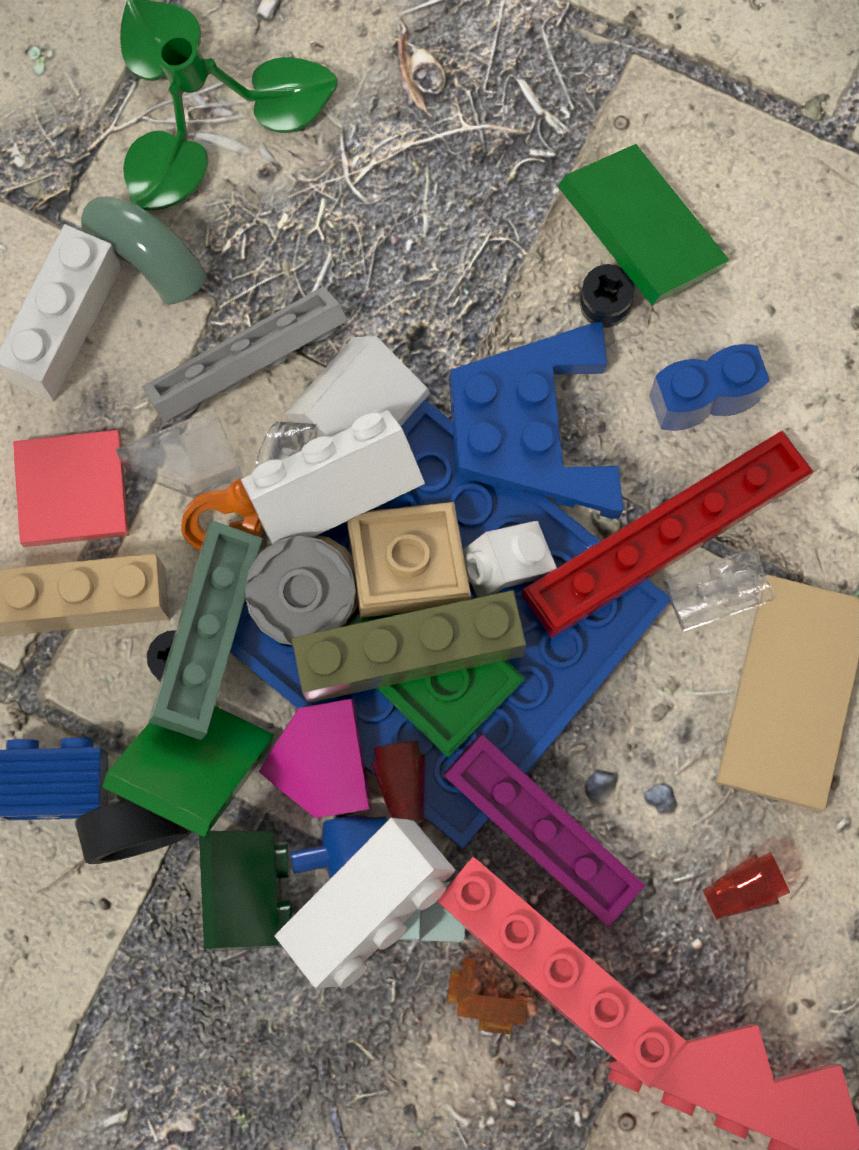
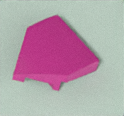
M354 699L298 708L259 770L261 775L315 818L372 809Z

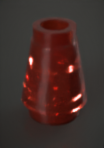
M418 740L374 747L376 761L370 763L391 818L414 821L425 819L423 809L425 807V753H420Z
M771 852L761 857L754 853L713 882L711 886L702 889L716 920L725 916L729 917L780 904L778 898L790 893Z

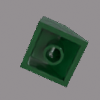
M209 831L206 837L199 835L204 949L221 952L283 947L275 935L292 918L291 900L281 901L280 878L290 877L288 844L279 845L278 836L273 831Z

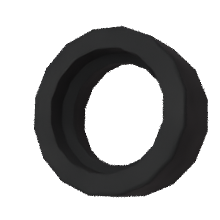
M127 799L92 810L75 821L84 860L88 864H102L148 853L181 841L189 835L188 829Z

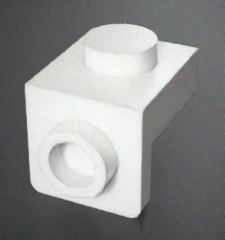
M538 521L485 532L463 549L468 581L472 584L477 598L496 594L506 587L539 580L557 569Z

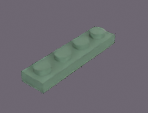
M211 520L203 538L148 723L200 740L207 734L245 601L248 570L257 558L262 541L261 537Z

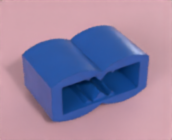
M739 344L716 352L707 361L688 359L668 365L655 376L649 397L660 429L679 431L700 424L709 415L731 416L750 409L760 400L770 380L758 346Z

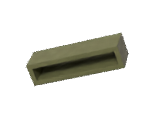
M514 590L291 638L302 693L308 703L523 657L526 648Z

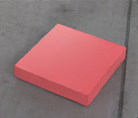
M119 430L13 441L20 544L23 547L129 536L122 439Z

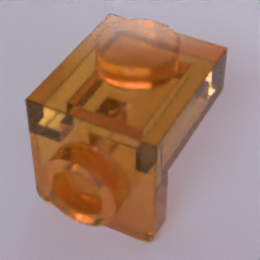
M464 958L462 970L451 969L447 1003L458 1004L457 1016L479 1019V1031L512 1035L513 1023L525 1025L528 1001L471 994L475 960Z

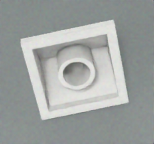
M377 336L353 337L290 406L285 415L315 438L321 436L332 437L351 428L352 423L361 416L369 413H382L387 410L398 424L402 426L430 392Z

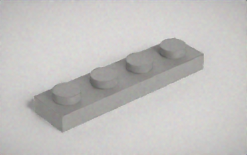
M323 286L142 387L163 423L171 418H181L192 413L200 402L218 392H229L243 383L245 377L263 367L279 365L289 357L292 351L301 346L329 337L337 326L348 320L340 303Z

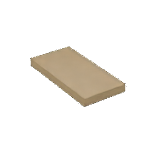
M766 574L760 591L715 784L819 812L825 811L859 662V598Z

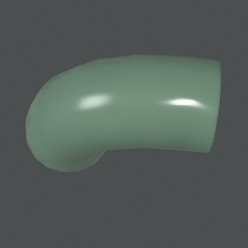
M104 196L96 197L84 208L81 217L82 231L111 243L115 252L130 262L147 279L164 303L176 304L184 301L196 293L205 283L207 273L184 242L160 219L139 205L115 197Z

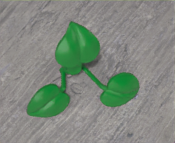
M127 0L120 31L123 59L128 69L138 78L155 81L166 75L171 84L169 92L173 99L177 126L175 137L166 131H152L137 138L127 151L123 172L131 203L139 205L145 210L169 208L190 197L202 184L207 173L208 155L201 144L185 141L187 128L182 95L184 92L193 93L201 89L209 74L215 76L245 100L256 101L254 104V115L257 121L264 128L277 133L296 132L312 123L338 86L336 75L324 66L308 60L293 57L274 58L264 62L254 70L252 84L255 90H248L216 65L214 59L203 58L199 50L201 28L198 20L190 11L170 3L150 0Z

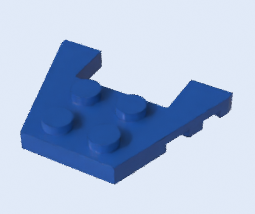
M594 322L451 369L449 389L456 476L523 494L524 490L552 497L554 498V503L574 508L575 504L600 511L599 516L610 519L620 518L624 510L619 466H563L554 375L604 373L607 366L602 322Z

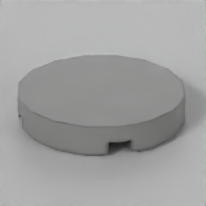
M302 535L279 539L262 550L248 570L245 587L249 614L260 630L277 642L293 645L291 639L293 637L342 627L352 613L356 592L352 570L340 551L322 539Z

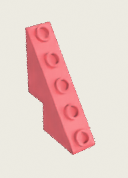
M471 858L447 886L444 894L437 900L486 949L525 980L554 1009L650 1089L688 1044L476 858Z
M749 1024L686 1040L688 1044L653 1085V1087L664 1091L660 1102L690 1116L693 1115L696 1105L717 1114L714 1126L743 1139L747 1138L750 1129L770 1137L771 1139L767 1147L769 1150H859V1126L842 1066L827 1064L773 1078L759 1025ZM615 1059L606 1061L607 1067L611 1068L608 1080L639 1093L643 1084L642 1081Z

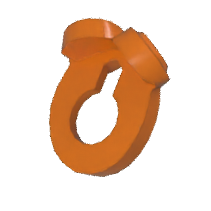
M243 478L234 480L226 490H215L200 494L187 505L182 517L181 531L188 544L200 550L206 531L199 524V515L206 510L212 509L223 514L235 512L244 516V520L232 522L229 526L263 538L266 532L241 481Z

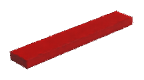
M782 430L523 589L521 596L551 639L808 480L814 471Z

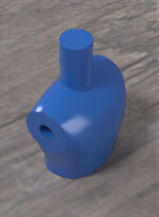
M355 815L324 821L322 826V846L290 852L293 873L326 868L331 879L387 822L386 816L367 817Z

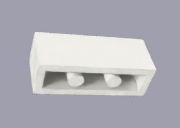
M64 224L0 348V372L8 382L55 401L122 269L111 243Z
M388 410L382 413H369L361 416L352 423L351 428L332 437L321 436L306 443L300 452L283 460L266 461L257 466L251 475L241 479L271 544L279 539L298 535L315 537L425 484L404 431Z
M390 818L277 932L275 937L314 988H346L365 973L368 967L365 961L378 948L382 950L389 947L404 934L407 929L404 922L417 909L424 910L430 907L444 894L446 887L443 883L456 870L414 820Z

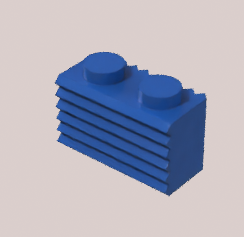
M64 738L60 740V748L39 749L38 740H7L6 750H0V821L78 819L92 810L108 805V790L102 787L108 771V752L101 747H94V739Z

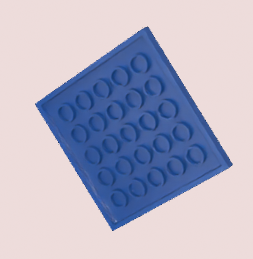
M426 400L419 405L401 426L425 484L369 510L454 502L462 550L485 532L538 521L556 568L601 542L544 495L524 490L523 494L456 476L452 421ZM347 521L319 534L320 536L329 537L345 547L351 555ZM647 579L551 639L521 596L523 589L535 581L500 590L498 593L514 590L526 648L523 657L507 661L525 678V681L449 759L376 689L308 703L302 693L293 645L279 643L262 632L249 614L246 601L243 604L230 653L297 710L303 707L354 699L366 769L460 849L464 850L489 818L442 774L478 734H483L527 775L669 605L672 598ZM468 581L471 599H475L477 596L472 584Z

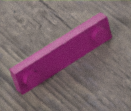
M478 734L442 774L605 926L609 927L645 887L634 874L483 734Z

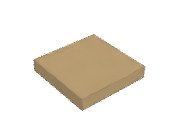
M454 502L367 511L347 521L361 618L414 612L471 599Z

